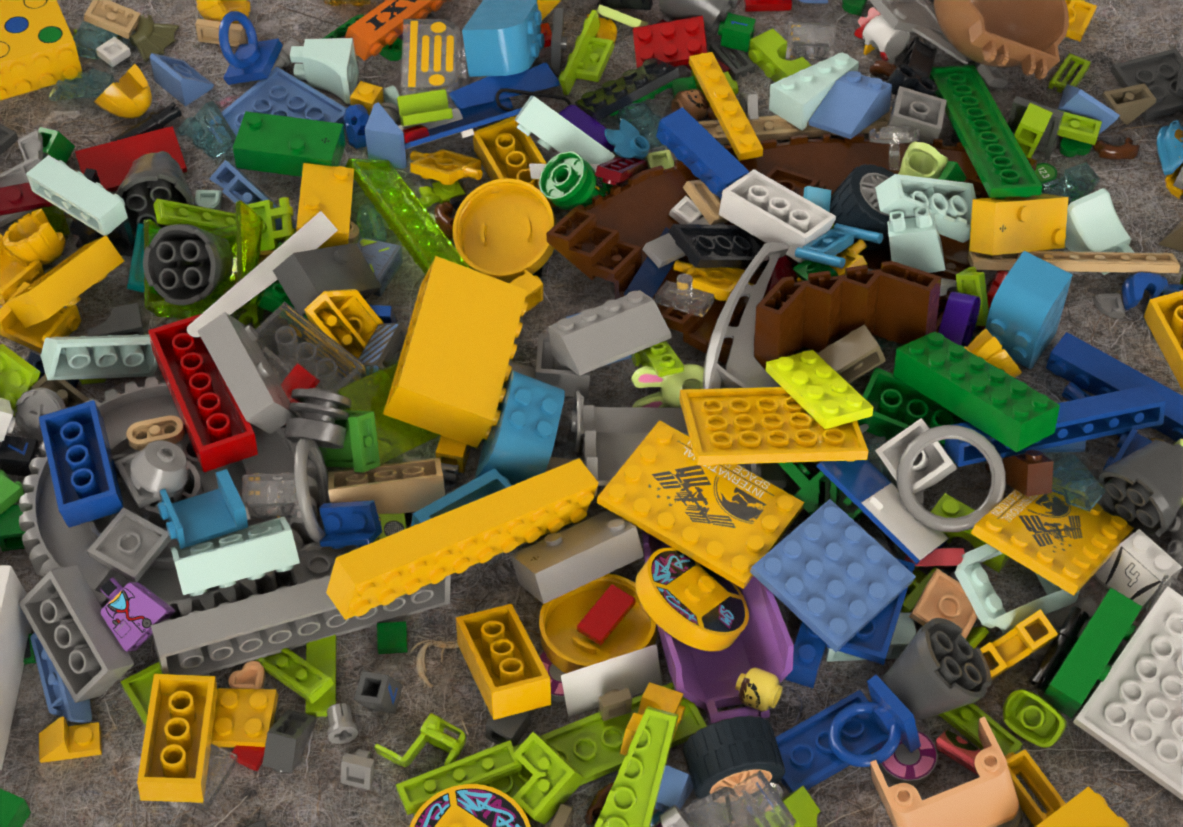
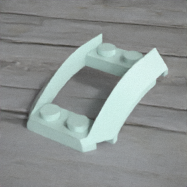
M989 544L963 554V560L957 565L954 572L981 624L991 629L996 626L1001 629L1002 633L1013 629L1017 624L1040 609L1044 615L1067 607L1075 603L1079 595L1078 591L1073 596L1036 573L1047 595L1006 613L1001 599L996 594L986 571L980 564L1003 554Z

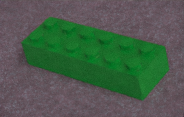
M934 331L897 348L894 377L1015 452L1055 433L1060 407L1058 403L1027 386L1026 383L1010 376L1004 370L998 369L983 358L969 352L963 346L952 342L941 333Z

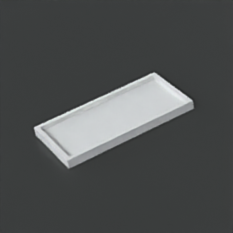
M0 565V770L3 767L23 673L27 638L32 630V626L19 605V602L27 593L11 565Z

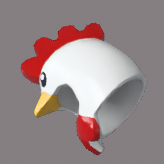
M872 7L868 10L867 17L862 16L859 18L858 24L860 28L855 30L854 35L864 40V55L879 49L882 60L895 64V58L903 52L909 42L910 32L893 29L878 10Z

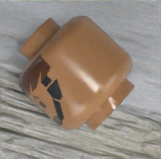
M699 89L680 91L675 95L671 103L672 113L683 107L696 121L705 117L707 106H709L706 96Z

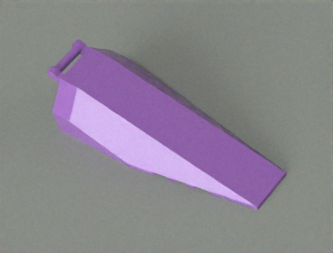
M642 530L645 563L655 551L662 548H672ZM754 576L744 589L737 586L746 601L749 620L742 633L727 649L722 651L696 649L678 641L658 626L675 691L684 693V698L704 709L709 725L739 716L769 718V709L761 712L747 706L718 712L717 708L742 704L739 701V691L735 689L736 682L741 673L746 674L751 668L757 667L776 675L780 683L793 670L794 645L775 597Z

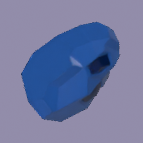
M360 104L350 105L345 110L343 116L348 144L354 148L367 146L365 127L369 114L367 109Z

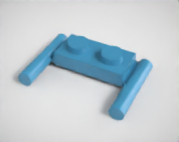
M836 223L833 229H830L802 248L798 247L795 250V257L843 268L845 266V258L835 255L854 244V238L880 244L883 240V234Z

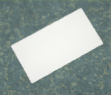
M657 644L562 674L561 680L568 717L598 708L599 697L610 690L618 689L620 691L628 688L631 696L643 693L649 682L663 686Z

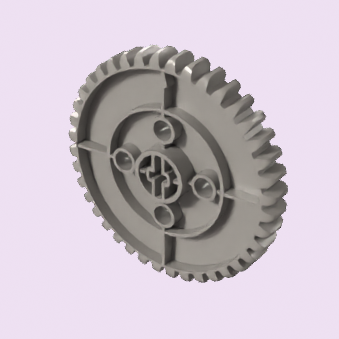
M155 376L147 377L144 387L138 388L137 384L131 381L125 383L124 393L118 394L114 389L105 391L106 401L102 403L96 399L86 401L94 400L103 417L114 462L139 451L130 447L126 436L127 429L132 424L169 415L180 418L166 382L159 384ZM251 424L255 433L258 455L207 472H203L185 430L183 439L175 445L181 448L186 456L188 478L185 486L176 491V494L170 498L171 503L219 489L216 472L227 469L245 506L248 526L284 517V513L287 515L290 513L291 515L285 518L292 530L297 553H299V549L303 548V543L309 542L311 537L305 528L298 503L294 508L291 507V497H297L294 476V457L297 442L284 438L286 425L269 434ZM42 442L39 446L42 457H36L31 460L29 469L32 475L24 478L22 487L25 494L19 499V508L24 512L19 517L20 529L25 531L22 536L23 545L35 573L41 576V579L50 570L77 565L103 608L110 601L100 590L104 583L111 578H115L124 588L129 582H133L92 559L87 552L118 513L68 528L58 509L45 445ZM308 455V486L311 504L317 520V503L320 499L316 480L317 470L315 463L310 460ZM115 467L124 508L167 531L166 523L168 519L162 520L157 503L162 502V500L160 499L139 509ZM262 492L261 498H248V493ZM282 492L285 495L283 497H273L271 494ZM259 500H268L273 504L274 509L271 515L260 518L253 514V504ZM175 538L169 542L138 583L170 605L175 612L168 619H176L186 616L193 611H204L215 608L222 603L244 600L251 595L258 594L260 589L267 593L275 591L278 588L275 575L282 578L288 577L290 570L285 572H277L276 570L266 572L264 577L256 580L244 578L237 580L235 585L227 588L215 586L208 588L207 592L198 596L183 595L170 547L179 545Z

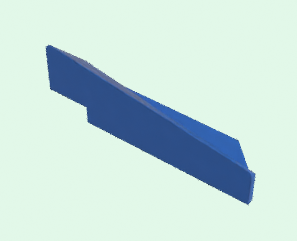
M547 62L514 75L488 76L450 92L449 96L457 108L463 109L496 101V93L500 89L507 88L535 92L559 86L560 82ZM502 92L499 95V100L522 94Z

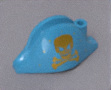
M1179 120L1173 121L1170 126L1160 128L1157 135V153L1164 175L1173 174L1183 163V127Z

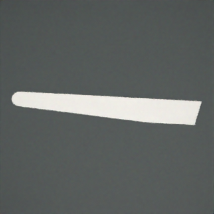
M320 211L187 327L188 334L192 337H201L198 333L199 329L224 312L231 315L278 279L273 270L289 256L296 252L319 248L338 229Z

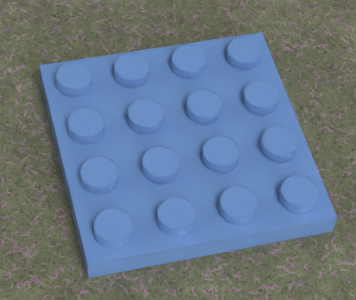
M275 67L267 79L257 82L210 121L212 130L234 143L245 111L342 124L344 123L343 116L347 108L279 67Z
M831 499L755 563L750 570V573L835 652L840 650L901 594L916 577Z

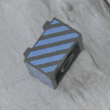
M401 322L379 324L357 360L364 367V370L356 364L354 365L386 400L407 333V328Z

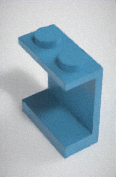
M227 469L216 472L219 489L171 503L166 489L159 490L162 502L157 503L162 520L168 519L166 523L168 534L171 540L176 538L180 549L248 528L245 506Z

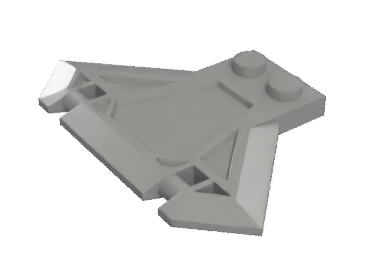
M869 0L893 29L917 33L965 65L968 64V58L958 52L944 36L938 24L935 11L926 0Z

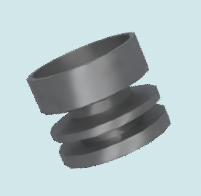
M293 389L291 397L303 403H291L289 408L301 414V418L287 419L284 438L297 443L301 438L314 439L318 447L343 448L346 429L334 423L335 420L348 419L349 414L339 409L350 408L351 399L325 389Z

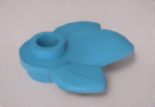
M621 119L619 130L605 129L604 133L607 141L615 146L614 152L625 159L633 157L644 159L648 155L650 149L648 140L641 136L639 131L628 121Z

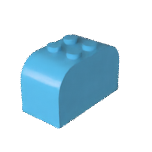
M537 0L482 1L462 30L469 77L514 75L524 72L532 66L545 44L544 34L541 33L540 27L542 15L541 11L538 10Z
M1023 251L997 290L989 309L985 329L993 337L995 336L1002 345V349L1007 351L1014 362L1032 369L1057 333L1073 274L1026 251Z
M513 370L508 380L503 383L506 393L502 403H498L497 407L501 414L496 426H492L487 440L484 439L475 475L476 479L495 468L502 476L509 480L511 486L546 471L552 455L565 397L563 389Z

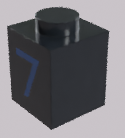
M5 435L0 447V469L10 475H32L29 469L31 460L36 457H42L38 440Z

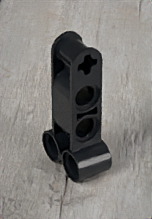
M915 37L905 53L903 63L896 67L886 83L892 84L891 93L897 95L898 88L901 86L933 96L937 91V85L929 77L937 49L930 48L920 42L919 37Z

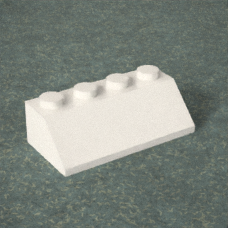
M752 170L723 190L719 209L721 217L766 243L778 242L790 246L786 255L800 263L805 259L795 257V250L798 247L802 248L829 231L836 220V216L756 170Z

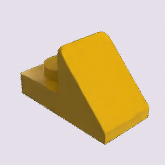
M62 716L39 733L40 763L102 755V737L99 722L68 726L65 717Z

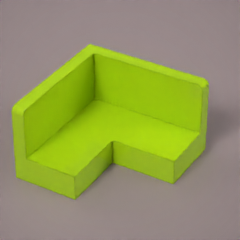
M532 732L512 754L533 774L512 799L532 819L545 825L558 811L560 805L568 800L586 778L550 743L535 732Z

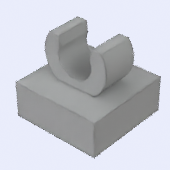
M358 749L356 755L344 754L341 761L340 783L370 790L374 781L375 760L369 759L370 751Z

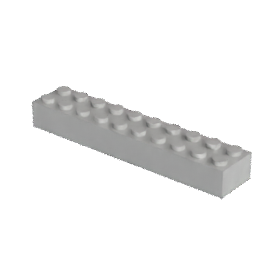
M331 575L319 579L312 578L304 583L290 587L283 586L262 595H251L237 602L222 603L208 610L193 611L186 616L176 619H165L158 624L151 625L162 674L200 676L261 657L281 653V650L284 648L295 649L305 646L306 643L335 634L340 636L375 626L377 623L389 622L450 604L451 575L446 576L437 584L430 583L411 595L404 594L388 605L383 606L381 604L370 609L362 616L357 617L355 615L346 620L326 593Z

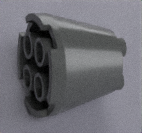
M660 0L658 6L661 7L660 11L676 20L703 16L705 31L716 35L720 22H725L728 13H731L732 9H735L742 0Z
M165 151L145 154L134 160L132 167L116 192L125 202L124 207L132 232L135 233L138 223L157 228L168 226L157 224L153 206L157 198L194 205L192 193L180 165Z
M176 224L160 229L150 245L146 246L143 268L149 286H153L159 295L165 298L166 302L174 305H189L202 301L225 280L231 277L233 254L230 244L225 238L192 225Z
M1155 439L1148 445L1106 467L1095 482L1097 495L1105 509L1110 514L1115 511L1118 516L1126 520L1128 525L1134 528L1132 531L1134 533L1140 529L1149 538H1158L1167 531L1183 503V446L1179 444L1173 446L1167 442Z
M934 618L923 625L889 670L883 674L885 684L914 715V719L923 720L975 703L985 696L987 687L991 685L990 670L979 647L973 649L961 635L962 628L944 618Z

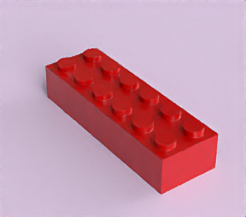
M198 314L150 329L148 333L153 354L203 472H207L258 455L255 433L251 424L245 420L202 338L192 337L187 332V327L201 315Z

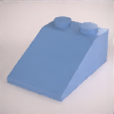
M849 71L834 83L810 118L809 125L851 139L890 111L892 84L883 82L880 78L864 76L857 71Z

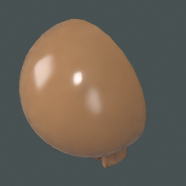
M934 0L936 18L944 36L958 52L979 64L996 68L1022 66L1023 74L1029 76L1034 73L1035 78L1041 80L1045 79L1048 71L1060 61L1058 45L1065 38L1069 26L1068 8L1065 0Z

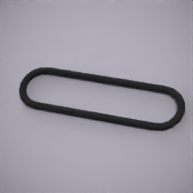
M507 88L500 89L495 97L499 108L508 112L516 109L504 107L500 103L499 95L502 92L561 99L567 102L568 105L572 104L564 96Z

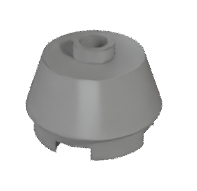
M159 440L149 443L132 459L130 474L132 483L138 490L142 487L154 493L153 498L161 499L159 490L166 489L169 498L173 497L176 491L185 486L188 478L184 452L177 445L168 441Z

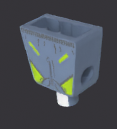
M362 238L357 243V246L382 286L374 293V295L381 297L403 263L402 248L397 244Z

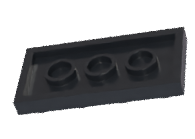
M651 58L643 62L641 67L624 72L622 77L605 82L600 89L583 94L581 99L575 101V105L593 119L599 121L679 78L680 74L677 67L657 58Z
M673 224L668 231L675 240L676 245L682 249L689 258V262L695 268H747L763 247L755 236L737 225ZM769 260L764 261L759 268H765Z

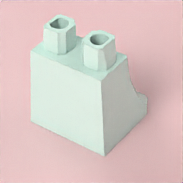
M353 38L305 39L304 46L291 47V63H303L294 65L295 78L307 80V85L310 87L331 92L341 98L346 104H351L350 96L357 87L359 77Z
M1105 188L1077 199L1068 205L1065 247L1070 252L1135 253L1129 246L1131 237L1119 220L1111 196ZM1101 272V273H1102L1103 275H1106V274H1108V273H1110V272Z
M927 206L918 207L914 210L915 217L905 218L902 211L891 212L887 222L891 261L928 273L946 270L941 238L934 214L930 213Z

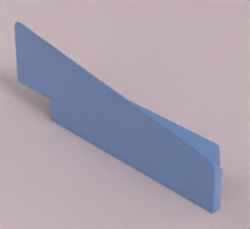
M227 160L209 178L212 182L224 188L222 192L245 213L246 204L264 200H271L274 208L279 207L245 174ZM281 218L275 219L276 231L282 230ZM292 219L293 229L296 230L297 222Z
M34 632L30 639L49 713L56 716H64L69 722L89 723L92 720L90 699L77 703L74 702Z

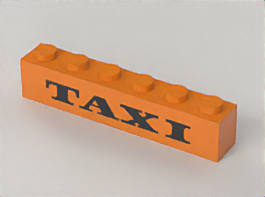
M386 0L349 26L345 38H353L355 53L365 61L372 55L377 56L387 44H393L402 33H408L411 21L423 22L429 13L438 11L447 0Z

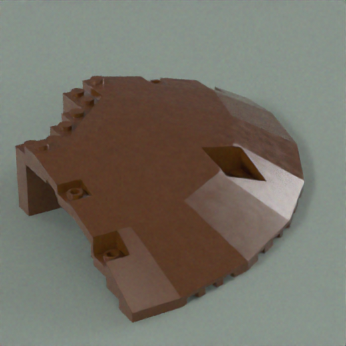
M804 134L790 136V142L777 144L776 139L762 140L760 143L763 147V156L739 162L749 172L756 170L802 197L806 186L831 190L832 195L852 170L860 167V165L872 164L878 167L881 166L894 174H898L908 146L914 141L919 142V136L879 134L878 139H864V134H857L851 139L846 137L844 139H830V134H823V139H809V136ZM934 139L933 144L927 143L936 148L940 154L948 157V161L958 163L967 177L964 182L973 183L976 199L990 198L961 142H958L957 147L943 145V140ZM724 146L738 160L732 146ZM1026 157L1035 172L1037 160ZM679 160L674 161V167L665 170L662 165L644 170L630 177L626 186L621 188L619 185L610 188L609 195L603 198L601 195L593 197L592 204L585 208L581 204L574 207L546 233L547 243L591 280L597 276L614 282L615 300L625 296L626 289L648 256L642 250L645 244L659 238L665 227L670 229L673 224H680L669 213L685 196L690 198L683 186L687 181L700 179L695 177L691 170ZM729 221L724 223L725 225H735ZM939 234L946 269L944 271L928 273L891 261L890 245H888L887 248L879 249L878 251L863 249L858 255L864 257L867 265L845 268V275L831 277L830 271L808 274L807 281L798 282L796 280L798 276H796L795 282L793 276L782 278L756 306L754 357L763 369L766 370V362L795 355L802 347L820 352L828 345L835 343L864 324L872 336L877 335L903 345L934 331L938 333L949 295L952 292L947 291V295L940 296L941 279L956 280V274L971 267L967 259L970 239L962 243ZM757 238L758 241L762 244V246L766 243ZM683 256L677 259L679 261L691 264L687 256ZM673 264L652 299L655 301L668 328L682 332L683 342L706 354L712 332L726 301H719L713 296L704 293H694L689 288L682 287L681 280L685 273L675 271ZM758 268L748 283L755 285L765 268ZM748 296L739 298L728 326L738 327L749 300ZM724 338L718 361L724 364L727 363L733 341L732 338Z

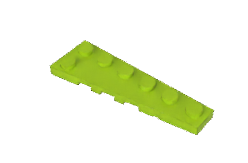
M649 706L646 708L594 827L651 826L678 714Z

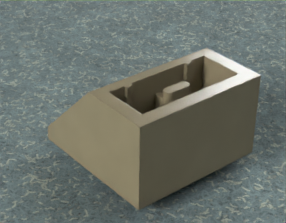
M865 324L818 352L819 356L848 383L887 361L879 344Z

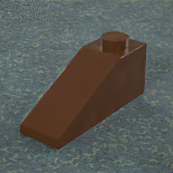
M1028 450L1025 454L1002 459L1008 485L1026 497L1052 493L1054 461L1043 455L1041 451ZM985 464V469L991 473L989 464Z

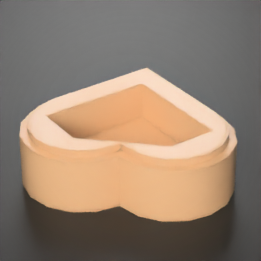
M249 661L242 667V670H237L229 676V687L232 689H263L265 669L259 661Z

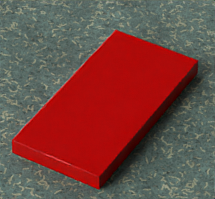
M173 126L75 151L81 173L84 174L86 168L96 170L101 185L108 192L118 190L132 167L134 160L145 154L165 151L178 162L183 173L187 172Z

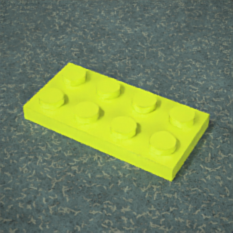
M814 350L803 351L799 354L780 357L779 359L766 362L765 371L824 429L868 418L873 414L874 407Z

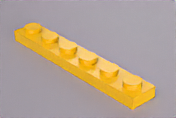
M713 52L689 56V65L738 160L763 156V147Z

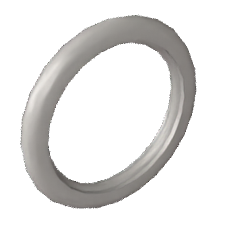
M942 425L930 428L919 434L907 445L900 457L897 468V488L900 499L907 511L917 521L927 527L943 532H961L974 528L979 520L1002 501L1006 487L1004 464L995 446L982 434L959 425ZM944 439H958L976 447L984 455L991 471V487L984 503L974 512L958 518H945L926 510L917 500L911 485V471L919 453L928 445Z
M301 438L296 445L294 457L296 494L305 528L312 540L320 543L319 541L326 533L321 515L318 524L311 504L307 477L308 455L316 465L320 507L324 503H330L328 472L323 455L315 440Z

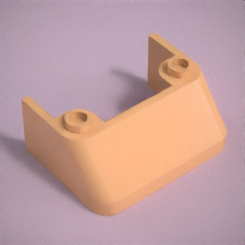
M985 716L979 718L978 737L984 749L975 758V770L979 778L925 800L921 799L917 789L911 784L899 783L888 787L877 761L870 762L872 781L893 827H996L1016 817L1019 810L1017 793L1006 758Z

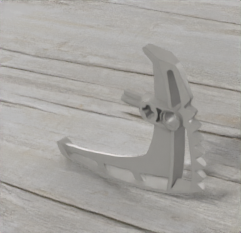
M778 242L765 243L740 277L717 319L709 341L704 363L703 389H720V386L722 388L781 387L754 357L756 306L764 297L778 258L785 256L790 246ZM769 260L757 283L749 285L748 282L764 261ZM748 296L749 300L738 327L728 326L739 298ZM724 338H732L733 341L726 367L723 369L717 363ZM867 424L859 426L862 435H864L869 426Z

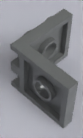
M1016 96L1008 120V126L1013 134H1015L1029 103L1053 113L1035 149L1046 153L1044 158L1049 160L1060 139L1058 132L1064 112Z

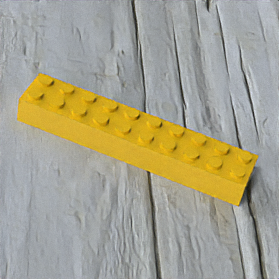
M580 458L336 557L326 593L345 620L355 615L357 617L362 616L381 604L383 606L388 605L397 597L404 594L411 595L430 583L437 584L446 576L453 573L460 574L479 562L486 563L495 555L502 552L509 553L517 546L526 542L532 543L540 536L549 532L556 533L563 526L572 522L574 524L579 523L587 515V510L594 499V493L599 482Z

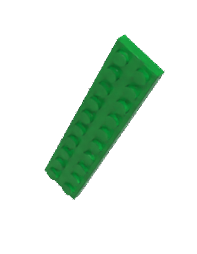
M975 65L932 67L929 78L937 85L935 93L938 98L947 100L945 112L989 197L1004 199L1006 197L1019 196L1028 198L1034 195H1041V182Z

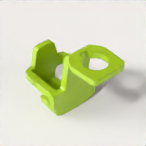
M430 713L420 729L421 734L403 757L377 743L374 749L378 755L399 766L407 767L413 762L425 744L429 743L449 754L444 765H447L457 760L466 743V735L461 729ZM444 728L460 735L459 738L456 740L445 734Z

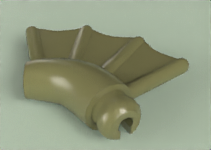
M143 14L140 16L138 30L130 36L129 40L134 47L137 46L144 62H148L151 53L164 55L165 48L175 43L174 34L179 29V26L154 23L151 15L148 14V18H144Z

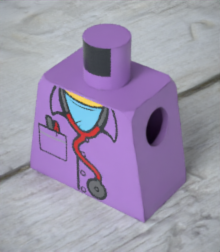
M111 578L100 588L103 594L110 600L101 609L100 613L126 652L136 651L152 635L151 625L168 619L175 612L170 605L138 582H129L123 588L115 578Z

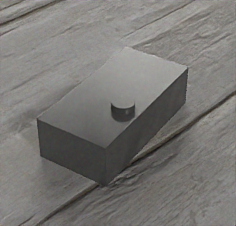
M356 243L296 252L273 270L299 316L306 315L304 309L324 291L356 289L366 300L382 287Z

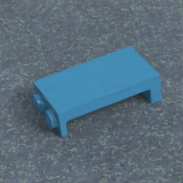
M494 468L413 513L411 527L510 487L511 484L505 476H502Z

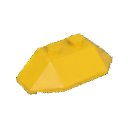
M356 289L324 291L304 309L311 325L355 361L360 357L377 326L384 324ZM325 340V342H326L329 346H331L334 350H336L339 354H341L344 358H346L347 361H348V363L345 362L342 358H340V359H341L351 370H352V369H355L356 371H358V372L362 375V377L364 378V380H365L364 383H365L366 385H369L370 382H369V381L363 376V374L354 366L355 363L352 362L349 358H347L345 355H343L340 351H338L335 347H333L330 343H328V342Z

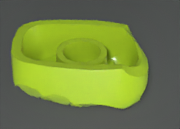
M1019 689L1012 692L1004 702L1003 721L1016 734L1039 747L1047 748L1053 746L1061 738L1067 727L1065 718L1049 702L1034 692Z

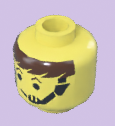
M757 667L751 668L746 674L741 673L735 689L739 691V701L761 712L767 711L770 707L775 708L782 693V686L779 685L778 677Z

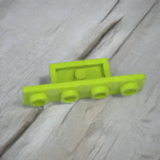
M592 10L589 17L585 19L582 33L577 36L575 48L568 56L566 68L560 73L559 82L564 95L569 96L576 79L599 82L615 47L613 40L596 38L600 28L597 10Z
M667 341L631 354L635 367H653L659 377L684 372L683 363Z

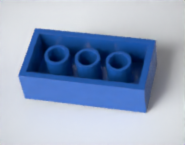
M92 400L39 416L58 509L68 528L120 512L124 507L104 420L95 401Z

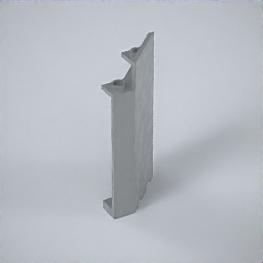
M583 405V463L599 482L597 487H606L659 420L689 436L682 408L594 407V405ZM778 463L738 464L778 488H786L784 470Z

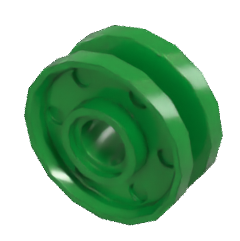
M572 151L559 153L544 166L539 179L540 191L558 208L564 210L573 209L583 204L591 196L597 179L595 169L578 153Z

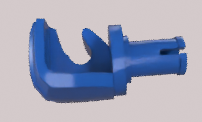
M1138 272L1129 275L1122 284L1124 309L1128 311L1137 306L1143 298L1144 290L1150 294L1149 303L1150 299L1182 291L1183 284H1168L1166 277L1155 273Z

